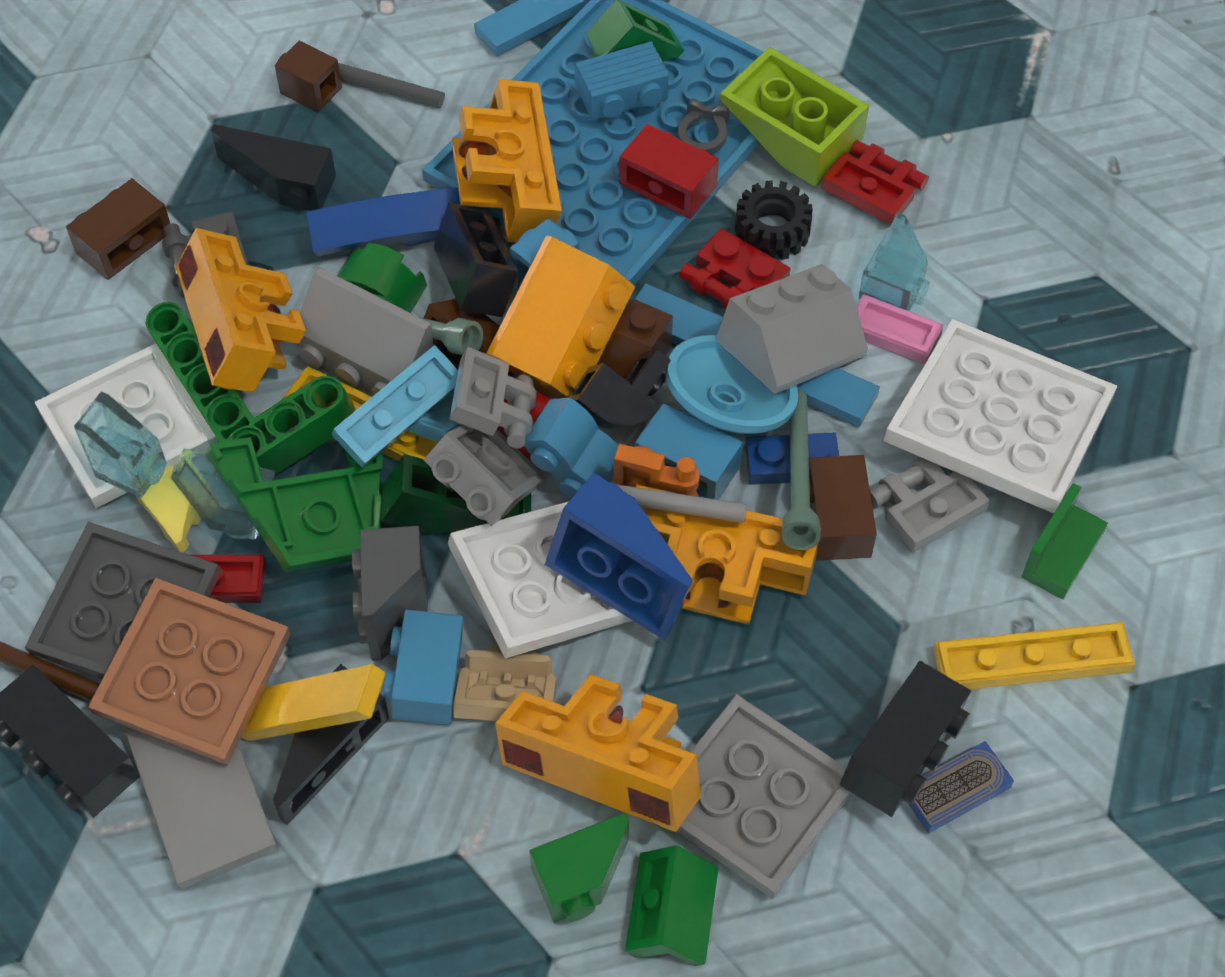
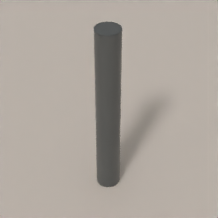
M338 63L341 80L438 108H441L444 103V92Z

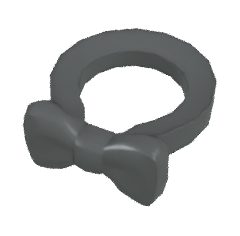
M691 99L687 105V115L678 126V139L698 149H704L710 154L717 152L724 146L727 140L726 123L730 118L728 107L726 105H718L716 107L704 106L698 100ZM700 118H708L713 120L719 134L711 142L698 143L690 139L686 131L690 125L697 122Z

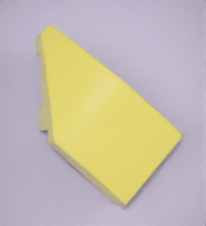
M171 465L132 490L139 503L158 523L168 541L179 552L183 553L189 546L186 536L192 525L199 524L202 515L195 503L197 497L193 489Z

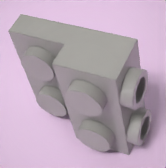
M462 424L446 433L424 459L432 468L435 478L443 485L453 488L466 501L469 511L477 518L486 520L491 526L509 514L519 501L535 491L547 478L518 449L510 447L507 444V438L498 429L491 436Z

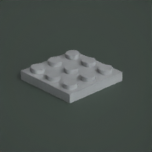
M736 694L691 751L697 754L701 798L681 824L677 833L773 900L852 793L839 785L846 770L845 766Z

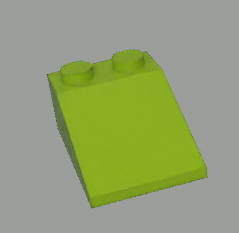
M768 47L720 93V100L783 168L814 187L822 181L824 175L844 152L849 154L856 140L862 141L864 138L869 110L868 104L772 47Z

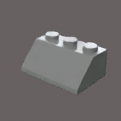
M823 264L730 298L715 339L774 394L865 356L868 351L852 289Z
M320 267L314 273L300 312L306 332L300 343L297 344L299 356L309 366L316 369L321 367L336 375L342 383L353 388L357 386L374 396L434 346L431 323Z

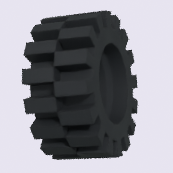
M773 180L765 181V188H761L759 183L752 185L751 192L746 189L742 193V199H739L737 203L736 237L775 258V254H780L782 260L789 259L790 251L797 255L801 252V246L805 247L807 245L808 238L810 237L813 208L812 204H808L809 197L805 193L799 196L800 188L795 185L790 190H787V182L780 181L779 187H773ZM766 215H777L785 218L789 223L781 226H770L758 219Z

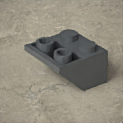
M419 526L360 530L361 549H352L354 578H357L358 591L353 592L354 619L358 621L360 644H369L372 661L383 660L390 653L393 627H402L405 609L428 612L427 573Z

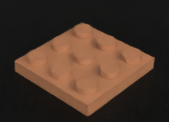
M155 578L88 708L92 714L228 765L291 635L288 626Z

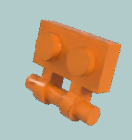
M619 443L614 457V484L636 487L638 484L672 493L698 497L696 490L699 487L700 472L696 467L695 461L690 457H682L678 460L677 466L673 468L664 465L665 455L655 453L650 448L644 446L632 447Z

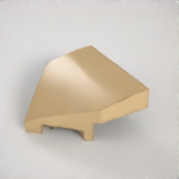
M497 643L484 650L471 649L465 652L466 667L460 669L453 702L454 718L497 721L521 691L554 702L556 676L552 674V659L548 655H539L534 650L505 659Z

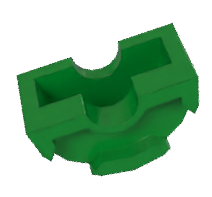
M367 243L364 249L361 250L354 248L337 274L338 277L409 313L413 311L428 286L421 271L415 276L408 267L401 263L404 258L403 254L385 245Z

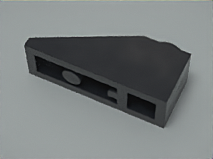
M213 125L211 133L217 157L280 205L289 206L295 210L312 211L322 209L336 178L331 148Z
M340 664L333 672L346 670L347 668ZM379 693L370 719L295 733L273 797L275 808L282 822L288 825L389 719L385 697Z

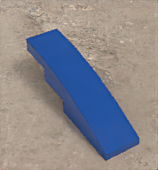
M458 187L396 194L308 211L306 215L313 253L319 257L357 247L364 249L367 243L389 246L404 242L407 246H413L434 241L437 238L448 202L460 204ZM469 206L485 210V207Z

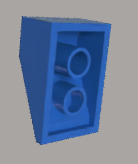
M594 472L563 508L544 564L664 641L670 635L693 582L690 575L635 498L624 492L616 484L608 482Z

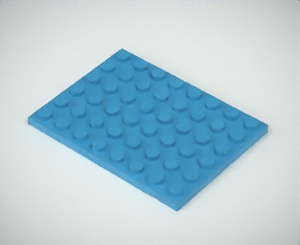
M590 0L512 80L538 82L540 86L562 213L557 226L561 229H568L573 233L579 242L580 251L609 264L635 286L757 148L760 142L729 110L730 118L726 123L727 140L720 150L711 154L719 158L717 187L691 219L619 184L620 155L646 124L661 131L669 132L678 138V126L687 115V105L691 99L698 100L704 106L716 107L718 105H725L720 100V93L752 64L763 51L662 0H622L668 23L685 51L679 57L662 62L665 64L669 74L668 99L665 102L660 101L651 107L643 106L642 108L637 107L635 110L629 109L627 113L622 112L616 117L599 118L597 121H593L575 87L574 63L594 57L592 53L594 47L586 32L615 0ZM491 101L484 108H489ZM700 118L697 122L690 125L686 131L688 137L698 143L711 142L719 134L713 120L708 118ZM461 131L455 137H461ZM451 141L422 169L423 181L437 189L458 187ZM485 207V210H488L491 216L500 219V224L505 227L502 208Z

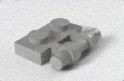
M467 347L460 359L449 419L491 436L494 435L499 426L504 427V431L507 434V444L515 449L522 448L525 445L527 434L532 431L533 419L529 413L535 406L537 393L533 387L534 381L532 377L526 374L519 375L516 379L508 376L509 363Z
M922 457L914 460L912 467L899 475L891 473L880 479L879 486L870 490L873 507L877 508L886 502L895 504L887 510L886 520L913 553L985 512L990 502L971 478L955 471L946 475L943 472L946 469L945 467ZM920 483L928 485V487L916 494L910 491L911 488Z

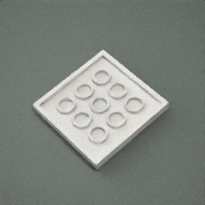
M952 319L887 427L883 441L1054 514L1063 500L1113 399L1117 385Z

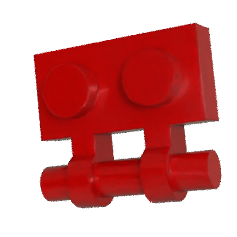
M856 140L849 154L844 152L824 175L821 189L893 226L913 201L915 190L922 191L929 176L916 170L917 166L907 160L900 162L884 154L885 149L874 143L868 146Z
M720 228L696 254V265L701 269L686 263L680 270L679 278L690 283L691 290L702 296L708 294L722 302V308L726 310L730 298L790 276L791 268ZM719 279L723 280L724 282L728 283L733 287L730 288L726 286L725 284L721 283Z

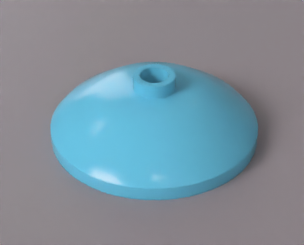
M717 335L698 336L688 339L677 345L669 356L671 361L665 370L667 385L679 404L699 421L726 432L757 434L777 429L792 417L798 403L797 385L774 394L715 340Z

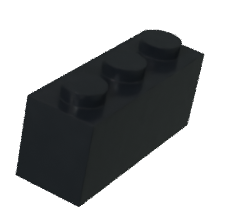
M448 202L434 244V250L460 310L474 317H485L486 315L503 317L519 271L488 210Z
M919 661L851 756L839 785L890 817H893L903 801L912 805L927 780L921 776L922 772L926 767L933 772L935 771L949 745L943 742L947 735L956 739L966 724L970 713L963 708L971 690L924 662Z
M34 665L0 692V739L9 748L17 742L26 751L22 759L28 767L41 779L49 774L58 783L53 788L54 791L73 811L81 806L94 818L139 778L130 757Z

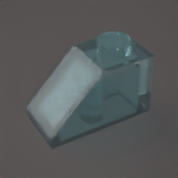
M900 213L896 215L864 269L858 299H861L862 295L865 294L910 311L914 303L921 305L930 285V281L925 279L928 260L905 215Z
M101 391L74 425L75 431L94 476L142 498L151 485H155L160 481L166 468L167 461L159 439L109 394Z
M183 448L172 470L171 479L207 526L212 530L224 532L232 538L256 539L259 532L219 475L207 454ZM260 467L263 481L274 480L275 471Z

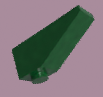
M404 454L383 483L381 522L399 527L419 526V530L422 533H452L488 523L486 520H481L474 516L467 508L466 501L453 488L439 482L433 475L432 468L424 459ZM531 493L519 501L509 514L502 519L531 512Z

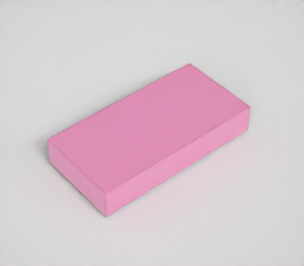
M863 294L856 307L866 342L925 365L942 334L944 324Z

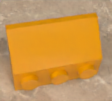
M545 236L486 354L509 363L508 370L517 377L522 374L531 376L534 381L533 387L542 395L557 399L568 398L587 369L597 365L636 286L609 264L554 237Z

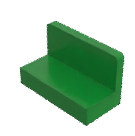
M1074 483L1034 544L1021 578L1063 600L1108 525V522L1075 506L1082 487Z
M678 845L640 853L625 952L637 958L669 953L694 966L704 965L707 957L718 868Z

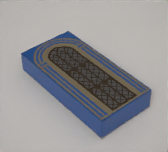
M984 741L938 766L934 772L931 770L923 774L922 776L927 780L913 804H909V806L929 834L1010 789L1014 780L987 742Z

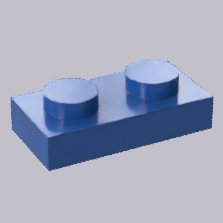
M836 432L808 434L809 458L839 456ZM790 435L746 437L745 451L749 485L791 483Z

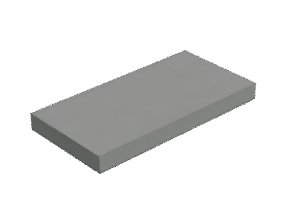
M123 725L176 881L181 890L278 851L239 745H237L228 765H225Z

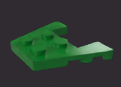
M251 437L210 443L206 450L209 460L286 573L351 561L352 549H361L360 530L380 529L381 495L379 494L380 471L382 470L383 453H380L362 468L345 450L350 468L265 482L262 478Z

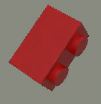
M646 124L620 155L619 184L691 219L717 187L719 158L711 155L704 149H698L674 137L669 132L661 131Z

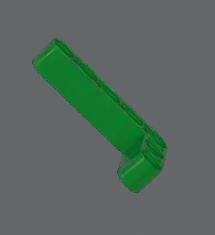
M162 302L155 305L146 316L145 324L147 330L218 441L223 442L251 437L254 450L258 451L256 457L263 481L272 478L332 439L331 433L333 429L356 411L352 400L338 379L331 376H320L254 418L236 389L228 390L211 384L194 326L178 304ZM335 401L331 406L325 408L326 405ZM297 426L293 431L286 433L290 428Z

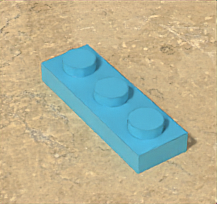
M434 345L336 426L331 435L362 468L365 467L455 390L458 375L457 368Z

